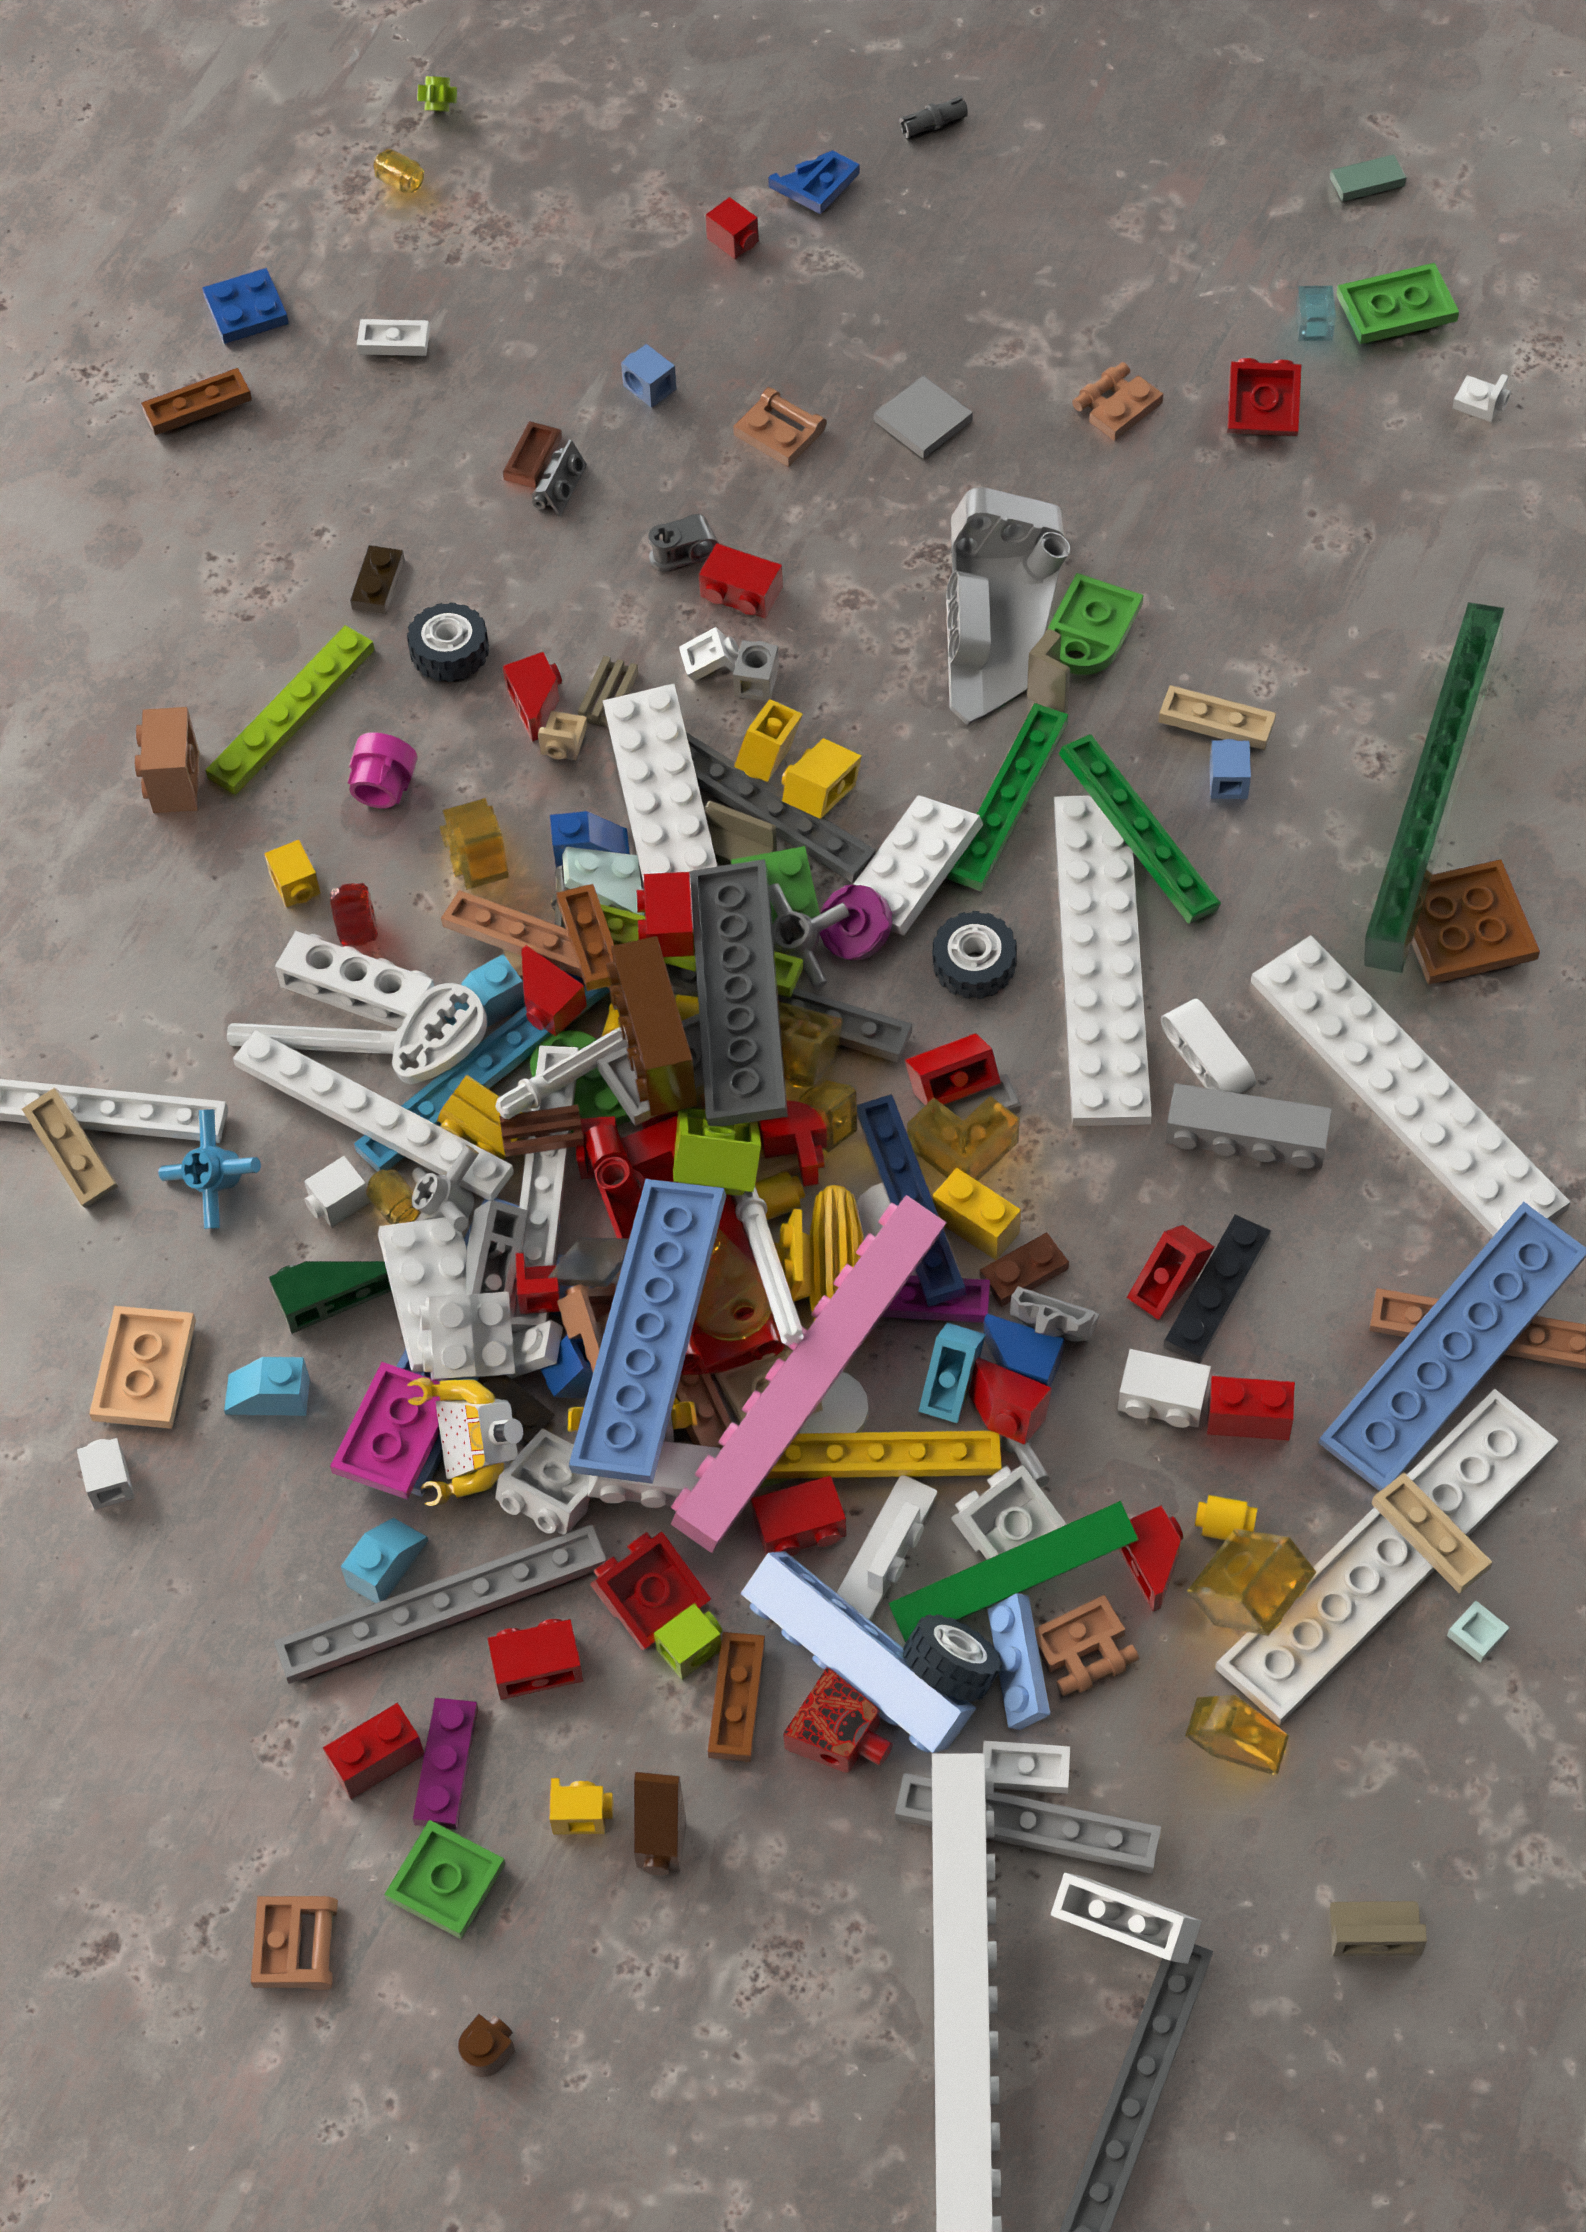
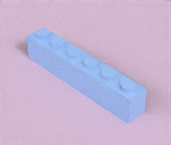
M787 1552L768 1553L741 1592V1595L751 1602L749 1606L754 1613L766 1620L772 1619L782 1628L781 1634L788 1641L797 1646L803 1645L814 1654L812 1659L818 1666L824 1670L827 1667L836 1672L850 1686L878 1707L880 1717L895 1726L899 1725L910 1734L909 1740L920 1750L935 1753L949 1749L976 1710V1707L969 1701L964 1699L963 1701L958 1700L950 1695L947 1696L929 1686L923 1679H920L913 1669L907 1665V1660L903 1657V1647Z

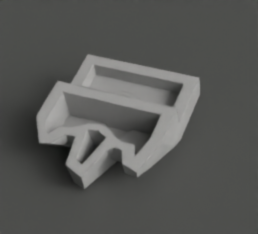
M1018 1287L1011 1296L1010 1316L1020 1319V1322L1027 1327L1035 1328V1332L1041 1335L1052 1337L1060 1335L1062 1338L1070 1341H1088L1096 1329L1100 1316L1095 1311Z

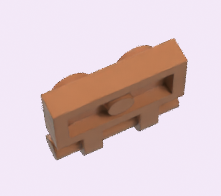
M1121 362L1116 367H1109L1101 374V379L1094 384H1087L1080 390V395L1072 400V404L1077 411L1081 412L1087 406L1090 407L1093 411L1090 412L1089 422L1114 441L1163 403V393L1139 375L1130 382L1123 379L1130 374V368L1124 362ZM1109 389L1114 392L1108 399L1101 396Z
M1105 1594L1035 1628L1039 1655L1049 1672L1065 1665L1070 1674L1056 1681L1062 1696H1066L1076 1690L1082 1693L1092 1688L1093 1682L1109 1674L1115 1677L1125 1672L1127 1665L1139 1660V1655L1132 1644L1119 1651L1113 1641L1125 1636V1628ZM1099 1649L1103 1658L1084 1667L1080 1658Z

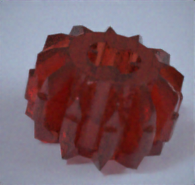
M348 883L332 889L330 893L331 913L340 943L343 946L357 947L375 941L378 936V927L368 887L364 883Z

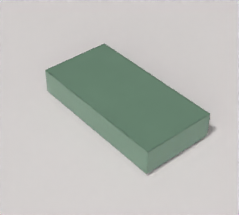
M1394 154L1332 169L1330 179L1342 202L1403 187L1406 183V176Z

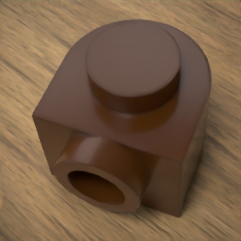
M478 2014L459 2038L458 2050L463 2064L471 2074L478 2077L494 2075L516 2052L512 2040L509 2039L513 2034L512 2030L495 2015L486 2020L482 2015Z

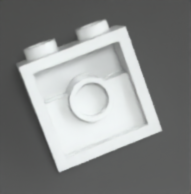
M509 1292L428 1296L425 1298L426 1306H419V1320L421 1331L428 1330L429 1347H422V1361L424 1372H431V1381L515 1374Z
M542 1428L518 1454L516 1460L512 1461L499 1475L495 1499L499 1501L503 1510L512 1515H517L521 1512L534 1519L537 1527L545 1533L551 1534L555 1531L562 1535L569 1533L586 1514L589 1500L592 1498L588 1497V1475L571 1473L569 1468L574 1445Z
M1024 1465L1014 1469L1012 1472L1007 1466L999 1470L987 1480L991 1488L980 1496L974 1490L955 1504L959 1512L951 1517L975 1552L980 1550L986 1559L1067 1525Z

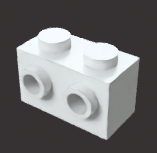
M1130 1349L1119 1392L1118 1410L1124 1411L1134 1418L1145 1419L1151 1417L1165 1420L1168 1424L1175 1427L1185 1428L1192 1426L1198 1428L1211 1366Z

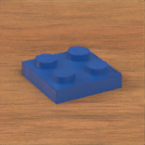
M267 268L202 287L204 298L224 344L289 324L287 313Z

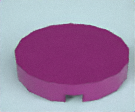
M845 885L831 894L823 904L820 914L843 902L850 916L822 930L819 934L824 946L834 955L851 961L864 960L877 953L886 943L892 928V912L886 898L877 890L864 885Z

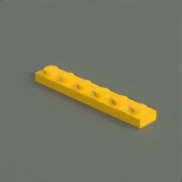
M993 1431L798 1433L766 1479L823 1478L830 1475L832 1478L900 1477L903 1475L907 1477L994 1475L1002 1469L1000 1436Z

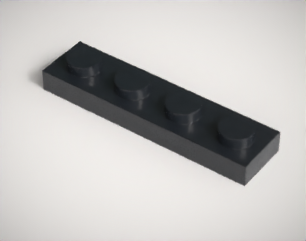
M1234 1214L1164 1340V1348L1201 1364L1270 1239L1271 1230Z

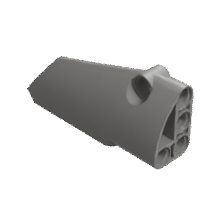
M982 487L971 489L964 495L950 520L952 574L946 590L950 710L967 725L997 710L1027 691L1029 652L1045 634L1060 568L1070 553L1069 542L1063 535V516L1059 506Z

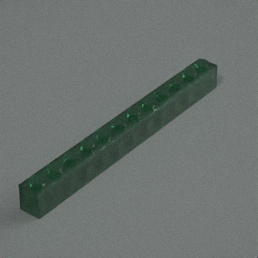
M1471 602L1467 604L1366 932L1364 966L1403 973L1502 642L1505 608Z

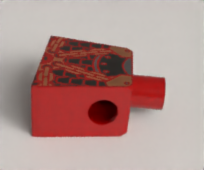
M827 1667L783 1733L784 1749L844 1773H849L861 1755L881 1766L889 1756L893 1743L875 1733L880 1725V1711Z

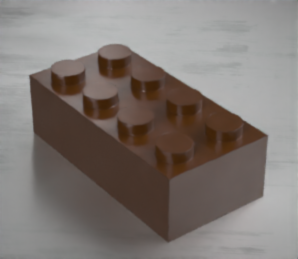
M657 936L611 946L613 962L606 963L611 985L609 987L614 1010H618V1024L622 1040H626L628 1046L626 1052L630 1070L635 1071L637 1078L635 1079V1086L639 1102L647 1101L651 1116L697 1106L693 1059Z

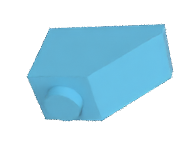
M504 954L471 971L461 983V985L471 989L480 999L487 1015V1027L526 1006L523 980ZM457 1002L454 1005L456 1011L459 1009L466 1011L469 1008L467 1002L464 1004ZM454 1016L452 1018L444 1017L447 1023L452 1026L457 1022Z
M950 1323L943 1327L936 1337L918 1412L955 1423L959 1422L969 1395L976 1359L981 1357L986 1334Z
M261 1357L228 1374L224 1408L225 1415L306 1416L310 1377L304 1358Z
M394 1517L364 1533L340 1566L347 1587L374 1603L386 1600L426 1545L428 1537Z

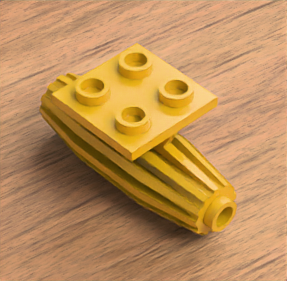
M827 1186L823 1191L819 1192V1195H816L809 1235L802 1232V1210L794 1209L788 1223L781 1225L779 1242H774L793 1302L809 1296L812 1312L824 1295L831 1299L838 1287L833 1283L846 1264L854 1267L861 1258V1256L856 1254V1251L864 1241V1235L855 1195L851 1194V1191L843 1186Z

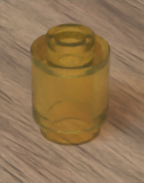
M391 148L380 152L374 160L373 168L376 179L403 193H414L423 183L424 170L420 167L419 163Z
M380 1170L369 1179L366 1196L388 1223L414 1222L421 1214L412 1205L413 1189L397 1170Z

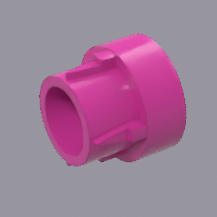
M375 732L361 735L357 739L349 764L351 771L347 783L350 784V794L357 801L374 808L385 809L395 804L399 805L403 791L408 789L418 760L416 751L408 743L392 735Z

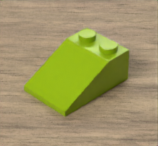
M691 1107L678 1110L673 1168L674 1182L724 1188L725 1194L735 1196L744 1195V1191L754 1192L761 1149L758 1121L728 1126H708L706 1109Z

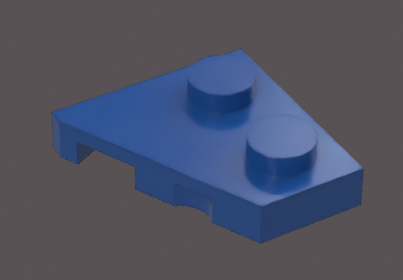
M832 150L819 155L815 160L804 161L795 165V172L782 177L778 173L770 175L768 177L769 188L821 214L860 174V164Z

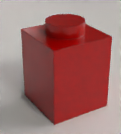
M728 197L705 215L707 239L732 258H738L744 252L751 250L759 242L758 217L731 197Z

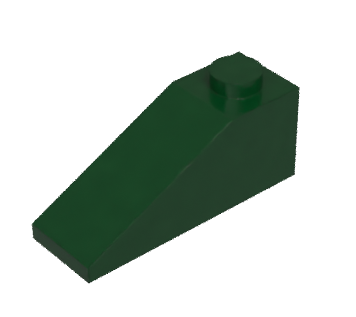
M305 1261L298 1265L285 1266L276 1274L268 1277L274 1297L291 1334L392 1291L385 1261Z

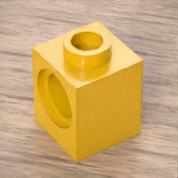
M299 839L264 853L269 874L286 908L297 903L307 902L312 897L321 894L316 872Z

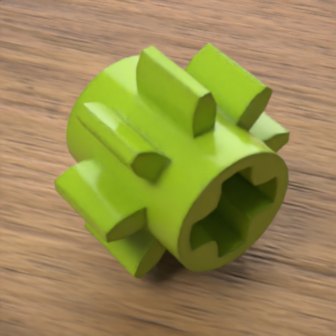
M426 76L425 85H418L417 101L425 102L426 111L449 112V103H457V87L450 86L449 77Z

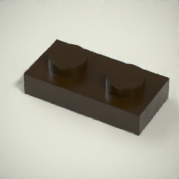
M368 546L350 599L353 610L387 614L405 560L403 550Z
M507 1375L479 1377L477 1380L493 1393L494 1399L509 1402L512 1419L518 1420L523 1427V1436L519 1443L524 1447L529 1444L542 1428L545 1429L555 1416L553 1412Z

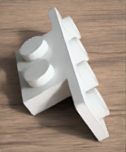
M905 1475L900 1476L837 1591L840 1597L870 1621L891 1582L896 1583L900 1578L905 1566L904 1557L910 1547L915 1548L924 1529L922 1524L937 1498L936 1489Z

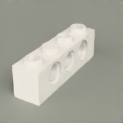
M298 931L294 932L275 965L280 987L394 1028L401 1027L408 1012L419 997L434 987L433 979L421 971H409L395 966L387 959H375L361 954L353 947H341L327 942L319 935H307ZM390 991H397L392 994H387Z

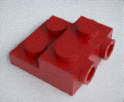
M1242 358L1238 362L1231 361L1227 433L1298 436L1302 364H1294L1293 361L1286 359L1275 360L1273 363H1259L1254 358Z
M646 1531L627 1545L631 1554L618 1562L613 1556L596 1568L594 1573L598 1578L590 1583L612 1616L619 1618L642 1651L655 1642L654 1633L692 1604L695 1603L698 1608H701L711 1600L708 1593L662 1531L652 1538Z

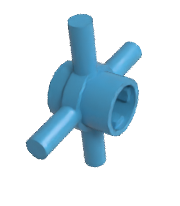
M206 1109L199 1110L200 1147L189 1151L185 1155L182 1164L161 1166L158 1174L162 1181L184 1179L188 1186L202 1192L204 1229L220 1228L218 1191L233 1188L239 1182L242 1174L259 1172L261 1163L257 1157L239 1158L233 1151L223 1150L216 1146L215 1110Z

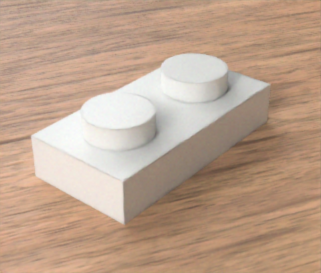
M360 319L357 339L358 354L426 356L430 333L429 321Z
M550 1320L513 1333L515 1374L507 1376L514 1378L556 1364L563 1327Z
M984 1741L985 1768H993L994 1789L1068 1794L1070 1746Z

